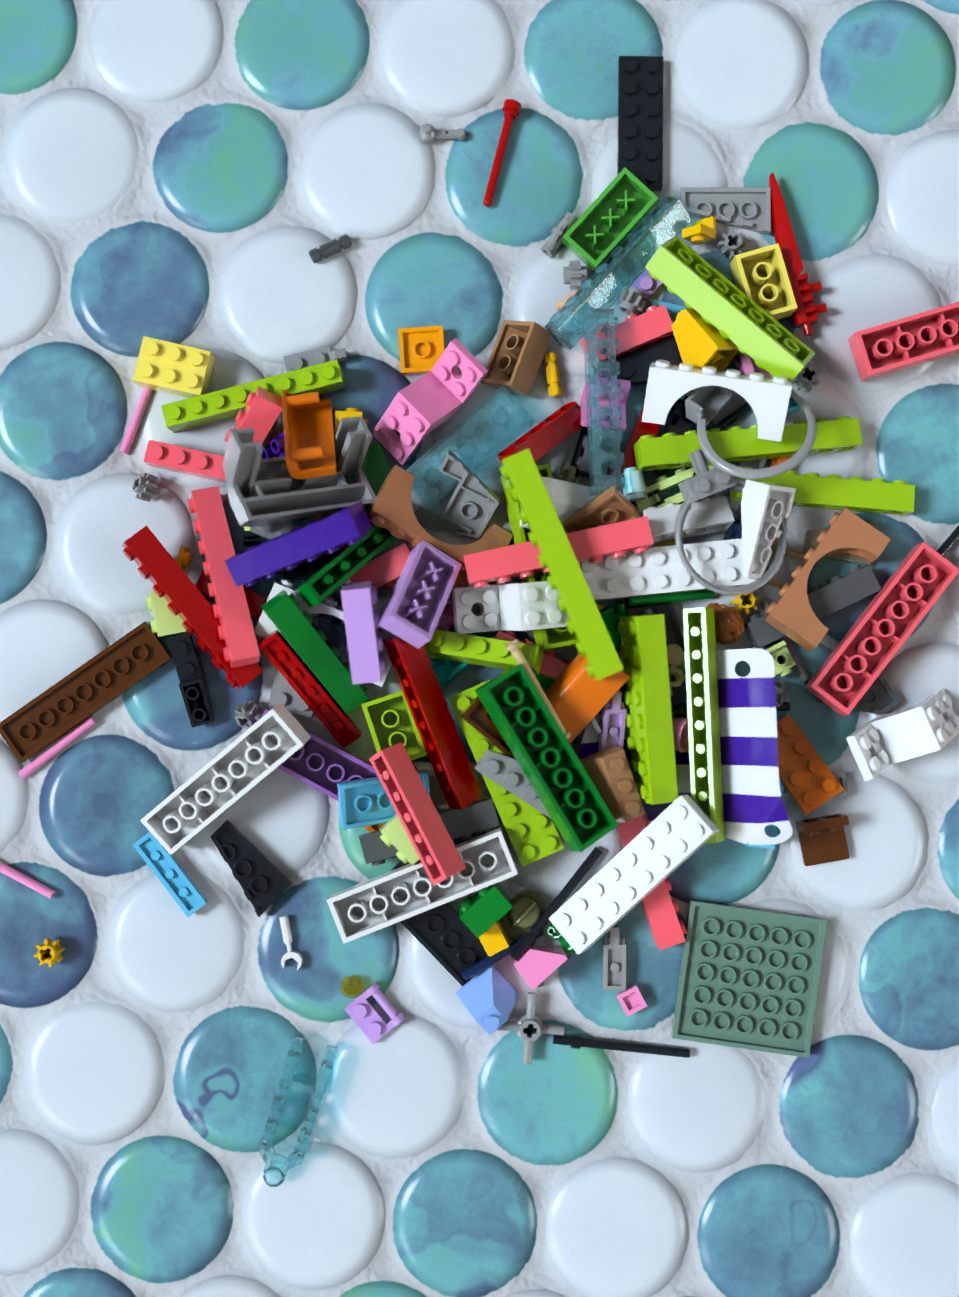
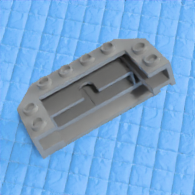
M362 416L340 419L334 438L337 474L307 479L291 477L285 457L261 459L264 448L261 442H252L255 433L254 428L230 430L223 468L229 502L240 526L258 527L319 518V516L325 517L358 502H362L364 508L372 506L376 495L361 469L372 434Z

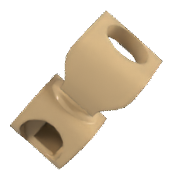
M670 644L667 646L668 672L676 676L675 682L670 681L672 687H678L684 681L683 672L677 669V666L683 661V650L679 645Z

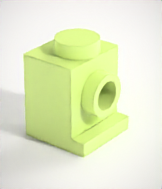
M784 640L778 641L764 649L773 658L774 675L779 674L780 677H783L793 671L791 667L796 665L787 649ZM778 656H782V657H783V659H784L783 664H779V663H778V661H777Z

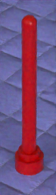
M506 99L504 101L502 111L504 112L505 119L483 200L485 207L492 205L513 119H516L520 114L522 105L513 99Z

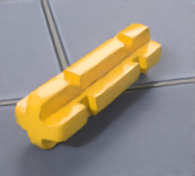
M549 352L544 355V362L547 364L545 366L547 384H550L548 392L550 397H558L562 395V389L559 386L561 383L559 366L556 365L558 358L556 353Z

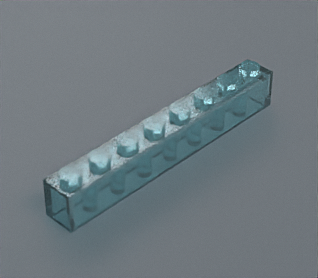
M665 197L660 200L651 214L643 218L642 223L636 230L628 234L621 246L612 251L607 261L598 266L592 277L583 282L578 292L565 302L563 308L550 318L545 328L552 334V337L559 346L571 350L620 298L623 290H627L646 270L645 266L660 245L677 236L691 222L692 218L680 199Z

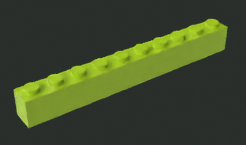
M841 416L831 421L828 418L816 419V437L808 455L851 451L861 446L863 442L859 418L850 419V416ZM799 420L793 422V424H784L781 442L758 439V424L752 425L748 429L735 426L727 431L713 428L707 430L706 434L715 453L728 463L791 457L802 447L807 436L808 423L807 420ZM697 430L687 431L684 435H676V433L672 432L655 438L654 435L641 436L634 444L637 470L651 471L693 466L688 454L701 449ZM705 457L707 464H711Z
M529 448L502 459V467H499L504 481L509 480L512 488L509 489V493L513 502L518 501L521 510L518 511L523 524H528L531 532L528 533V537L532 546L537 545L540 554L537 555L541 567H546L550 575L546 577L551 590L556 589L559 598L556 599L560 611L566 612L569 620L565 622L570 634L575 633L578 642L575 643L579 655L585 656L588 664H585L584 667L589 678L594 677V680L598 681L624 670Z
M714 608L683 609L691 799L719 829L718 832L705 842L716 844L724 841L725 837Z

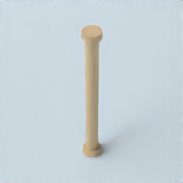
M513 640L505 646L507 651H511L517 664L523 665L566 739L570 738L571 733L564 728L520 650L519 641Z

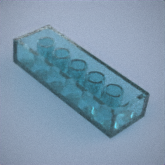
M504 385L500 386L406 469L407 472L416 476L413 481L412 491L433 512L453 494L459 483L458 480L439 471L448 451L453 452L476 474L532 424V416Z

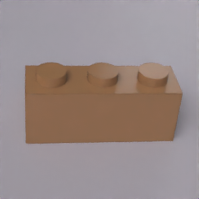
M504 320L486 367L488 372L481 380V383L512 395L529 397L552 334L536 322Z
M613 745L580 759L581 764L617 824L625 823L646 814L622 748Z

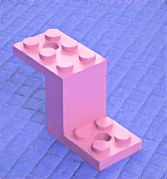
M457 338L453 339L430 372L397 393L371 434L401 465L405 464L428 433L460 411L488 370ZM456 366L462 370V375L457 372ZM396 430L400 433V437L397 436Z

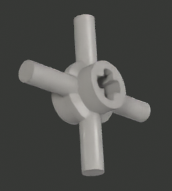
M528 992L526 1014L521 1016L517 1022L506 1021L497 1029L517 1032L519 1038L524 1041L522 1061L524 1064L532 1063L533 1042L537 1041L542 1034L564 1036V1026L543 1024L541 1019L535 1015L537 993ZM528 1024H533L531 1032H527L526 1028H528Z

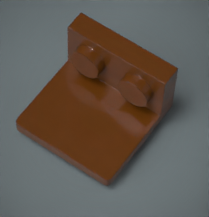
M838 813L795 821L803 864L805 866L849 859L844 826L849 825L848 815Z

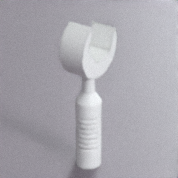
M288 915L281 916L279 919L283 941L287 945L288 950L282 957L281 965L284 968L286 960L293 958L298 962V970L302 965L303 958L298 951L292 950L291 943L293 939Z

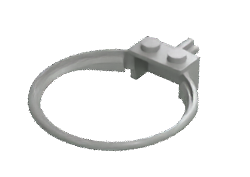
M712 385L698 387L684 394L688 396L685 400L686 418L697 424V437L702 453L712 465L729 475L745 479L775 477L788 472L800 464L813 447L816 437L814 414L808 404L798 394L791 391L790 397L796 400L802 407L808 422L807 436L799 451L785 462L768 468L748 469L732 465L720 458L712 449L707 438L706 426L732 398L731 394L735 391L726 387Z
M701 449L689 453L688 455L696 476L678 484L684 499L677 513L674 527L679 557L692 578L713 592L724 595H742L753 592L771 580L781 566L787 544L784 520H782L779 530L782 532L779 539L777 538L774 558L761 579L758 578L744 586L726 587L713 584L701 577L690 564L683 546V526L686 516L692 507L690 503L693 500H700L730 487L734 491L742 492L746 481L735 479L734 476L718 468L710 470Z

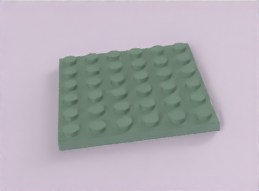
M690 900L686 923V942L683 945L671 1037L674 1039L809 1058L827 920Z

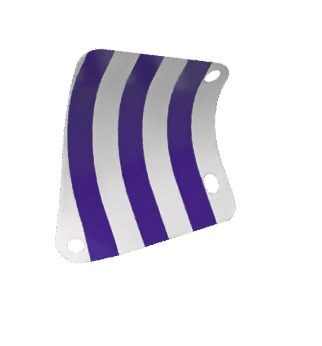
M757 648L716 650L724 837L744 844L748 842L750 845H773L785 842L791 837L793 829L783 804L779 786L773 658L768 651ZM683 652L682 663L677 666V669L683 672L684 681L678 687L671 686L673 696L670 697L671 708H675L676 705L687 706L685 652ZM739 661H746L750 665V673L746 677H739L735 673V665ZM669 672V680L675 682L676 676ZM625 683L619 689L622 691L621 702H624ZM602 709L595 716V719L599 726L601 722ZM592 721L586 726L577 753L581 759L598 752L599 734ZM625 723L623 750L629 764L631 760L630 750L627 746L629 730ZM675 750L678 798L686 794L691 797L689 750L683 753ZM642 802L649 823H652L673 802L655 805ZM771 824L777 826L781 832L779 836L768 837L764 832V828Z

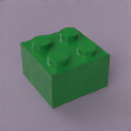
M495 883L478 890L477 894L473 897L470 895L460 903L459 918L479 938L513 908L512 901L502 888Z

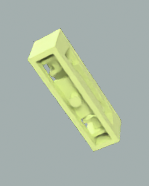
M712 464L708 465L710 470L716 468ZM682 467L674 471L675 475L667 478L664 475L655 479V484L646 487L645 499L632 502V504L642 514L644 509L661 501L658 496L659 493L693 477L696 474L694 467L690 469ZM654 492L657 493V494H655V495H653L652 497H649V498H648V496H647V495H650V494H652V493H654ZM681 492L664 499L661 505L656 506V508L664 507L670 503L682 504L684 499Z

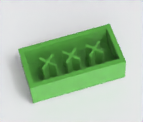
M624 167L563 235V244L596 273L657 206L658 197Z

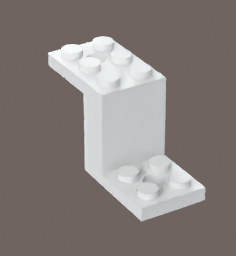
M548 581L497 584L475 589V587L452 588L455 633L467 634L497 630L526 631L567 627L565 621L569 619L566 612H561L558 608L556 599L559 596L556 589L551 590ZM474 603H478L481 606V612L478 616H475L471 610Z
M942 689L934 692L919 704L871 719L846 739L864 780L868 781L874 779L889 765L941 750L959 734V717L953 712L951 698Z

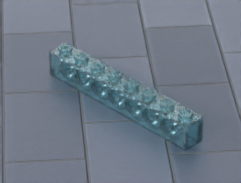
M586 309L583 315L590 496L601 495L613 485L620 492L625 487V475L621 474V466L624 464V453L620 452V443L623 442V430L619 429V420L622 419V407L618 406V398L621 396V385L617 384V375L620 374V362L616 361V353L619 352V340L615 339V331L618 329V317H614V309ZM601 331L605 333L606 338L598 337L596 332ZM597 354H604L607 357V361H601ZM605 376L608 379V383H601L598 377ZM599 399H607L609 406L601 405ZM600 421H607L610 424V429H604ZM601 444H609L611 452L604 451ZM602 466H609L612 469V474H605Z

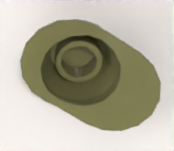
M527 890L515 895L511 899L513 908L499 919L510 940L515 941L522 937L525 932L528 933L546 911L544 900L536 892Z

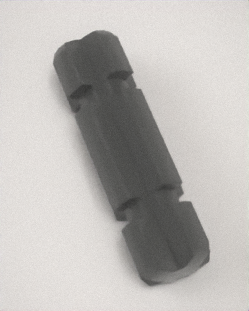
M344 234L338 240L333 239L320 245L319 249L314 248L310 250L309 255L313 263H317L323 257L328 258L341 252L342 248L345 250L351 247L352 243L349 236Z

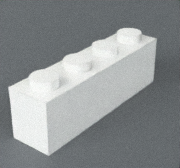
M712 496L702 501L693 500L690 503L692 507L684 522L682 538L727 531L735 521L727 498ZM670 503L664 507L656 508L652 506L643 510L641 515L642 517H648L654 543L675 540V520L682 504Z

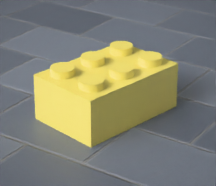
M779 243L734 256L730 263V268L736 287L775 320L792 316L798 307Z
M143 336L133 381L139 387H146L187 398L207 394L215 358L211 351Z

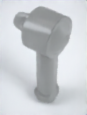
M424 124L419 130L420 141L426 145L432 144L435 139H458L460 141L466 137V132L460 128L458 130H435L431 124Z

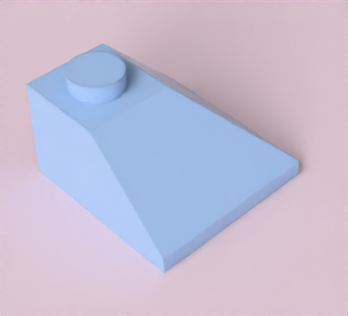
M493 965L480 971L456 992L475 1021L489 1035L494 1033L508 1020L519 996L518 991Z

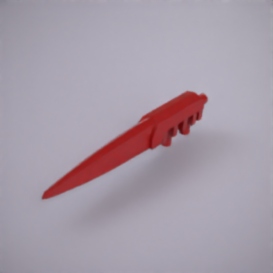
M771 173L769 175L775 243H779L798 307L792 314L795 327H803L804 335L807 337L814 334L812 324H816L819 320L817 314L827 312L826 303L816 306L813 303L814 297L811 293L821 291V283L808 284V274L800 275L803 270L802 260L800 259L782 194L774 173Z

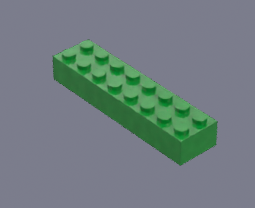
M522 664L511 666L474 690L571 851H584L619 826Z

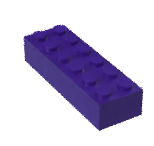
M358 502L241 551L227 559L225 563L236 586L245 584L246 587H249L265 577L266 579L279 574L280 571L285 569L288 571L299 566L304 561L310 562L326 552L329 554L339 550L341 546L346 544L352 545L360 541L361 538L367 536V531L372 528V524L362 502Z

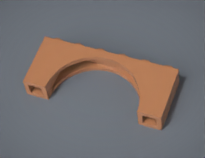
M397 465L388 473L367 513L372 524L389 530L394 537L411 543L413 548L424 540L462 564L459 573L466 576L464 555L508 546L513 534L494 523L478 541L471 544L450 545L435 539L422 528L412 508L411 490L416 476Z
M844 508L840 513L835 512L828 521L831 526L827 531L824 529L815 540L818 542L816 547H810L804 555L805 563L802 566L798 565L790 575L793 577L791 583L788 584L786 582L778 592L781 595L777 602L773 600L765 611L768 615L764 621L809 652L817 648L829 630L816 617L808 600L807 581L814 564L827 556L835 554L855 555L872 563L881 555L891 540L847 508Z

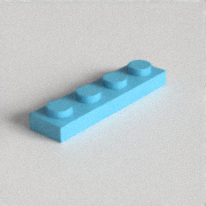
M148 832L133 844V847L187 917L191 916L208 902L176 859L169 854L151 832Z

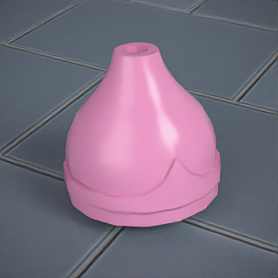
M673 718L674 749L682 753L689 750L688 718Z

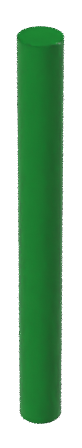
M703 590L634 596L628 598L629 606L713 599L714 592Z

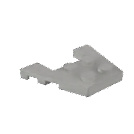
M448 451L439 471L458 480L457 487L441 516L421 506L416 510L415 516L420 525L429 528V530L437 531L439 529L450 531L451 534L479 539L499 505L500 498L453 452Z

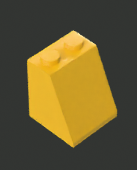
M684 308L677 314L676 320L671 325L682 362L692 364L693 368L702 369L703 366H711L717 368V371L723 372L739 352L734 342L723 338L719 330L715 326L707 324L702 319V315L696 310Z

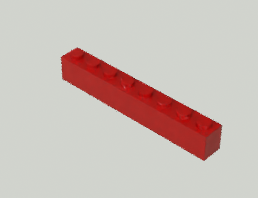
M147 525L124 541L122 545L124 555L128 560L136 562L139 566L137 570L145 580L149 578L154 585L152 587L154 592L160 598L164 597L169 603L167 607L174 616L179 615L183 620L182 626L189 634L193 633L196 636L198 646L202 651L209 652L213 657L211 659L212 663L218 670L222 669L226 673L227 677L225 678L233 688H243L264 671L258 663L231 668L230 661H225L223 648L226 647L225 639L220 640L218 626H221L220 618H215L213 607Z
M393 635L383 640V643L449 809H464L482 797L480 785L475 779L471 762L466 756L463 748L464 744L459 738L455 721L450 715L447 701L441 692L439 680L431 666L430 657L427 655L424 645L418 649L398 636Z

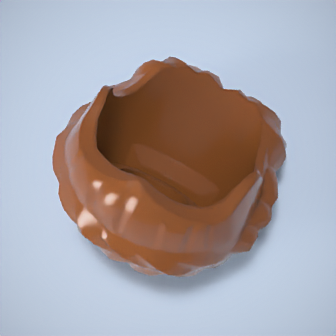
M708 604V608H714L716 642L722 645L737 643L746 629V623L742 614L737 609L727 607L724 604Z

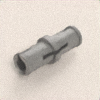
M566 212L558 226L551 230V236L544 246L541 247V251L550 258L554 256V253L563 242V235L577 221L573 214Z

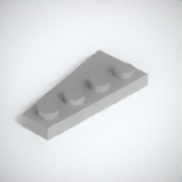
M681 187L680 213L703 219L713 216L716 218V222L769 235L771 232L770 187Z
M487 748L474 767L475 770L552 819L517 760Z

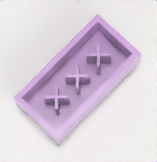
M424 540L411 550L379 622V626L418 649L430 641L462 564Z
M371 581L343 584L341 597L352 684L381 682L382 674H386L385 655L380 656V651H383L382 633L377 631V628H380V611L375 610L374 606L378 601L377 587H372Z

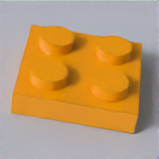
M443 325L398 328L401 375L430 372L445 351Z

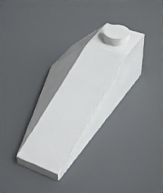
M541 477L561 523L605 492V490L563 480ZM520 519V528H529L528 524H523Z
M746 479L741 500L743 577L761 579L772 554L770 547L775 538L779 539L782 532L779 530L783 518L788 519L791 512L796 488Z

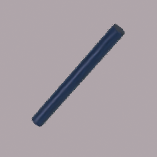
M543 930L539 933L536 939L544 935ZM522 937L510 943L508 948L488 956L461 972L463 978L467 980L513 953L521 943L520 939Z

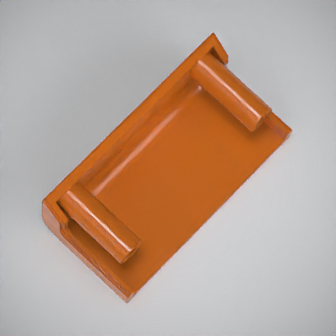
M282 390L285 461L290 476L295 479H307L337 474L331 399L320 400L319 392L293 395Z
M578 654L556 681L545 691L564 728L571 733V737L567 739L569 744L630 678L627 672L621 670L595 681L594 677L589 678L584 665L588 663L585 656Z

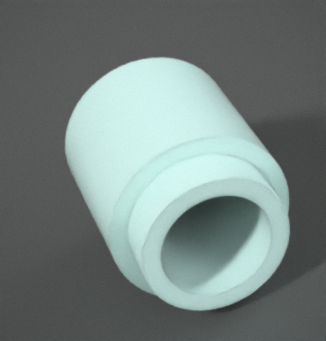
M637 467L624 469V473L620 474L623 495L630 502L645 499L646 487L642 470H637Z

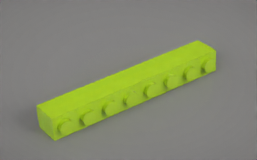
M336 359L161 405L166 427L175 433L236 417L240 410H245L248 395L250 392L255 393L258 386L281 398L282 390L298 395L312 392L324 394L346 388L341 365Z
M788 471L766 479H747L796 488L792 506L834 510L847 508L849 511L907 515L914 512L915 485L907 484V481L895 480L893 483H887L885 479L881 478L864 481L863 477L859 476L841 479V475L836 474L819 477V473L811 472L805 473V475H797V471ZM734 476L735 479L746 481L745 478H739ZM730 487V501H741L742 492L734 491Z

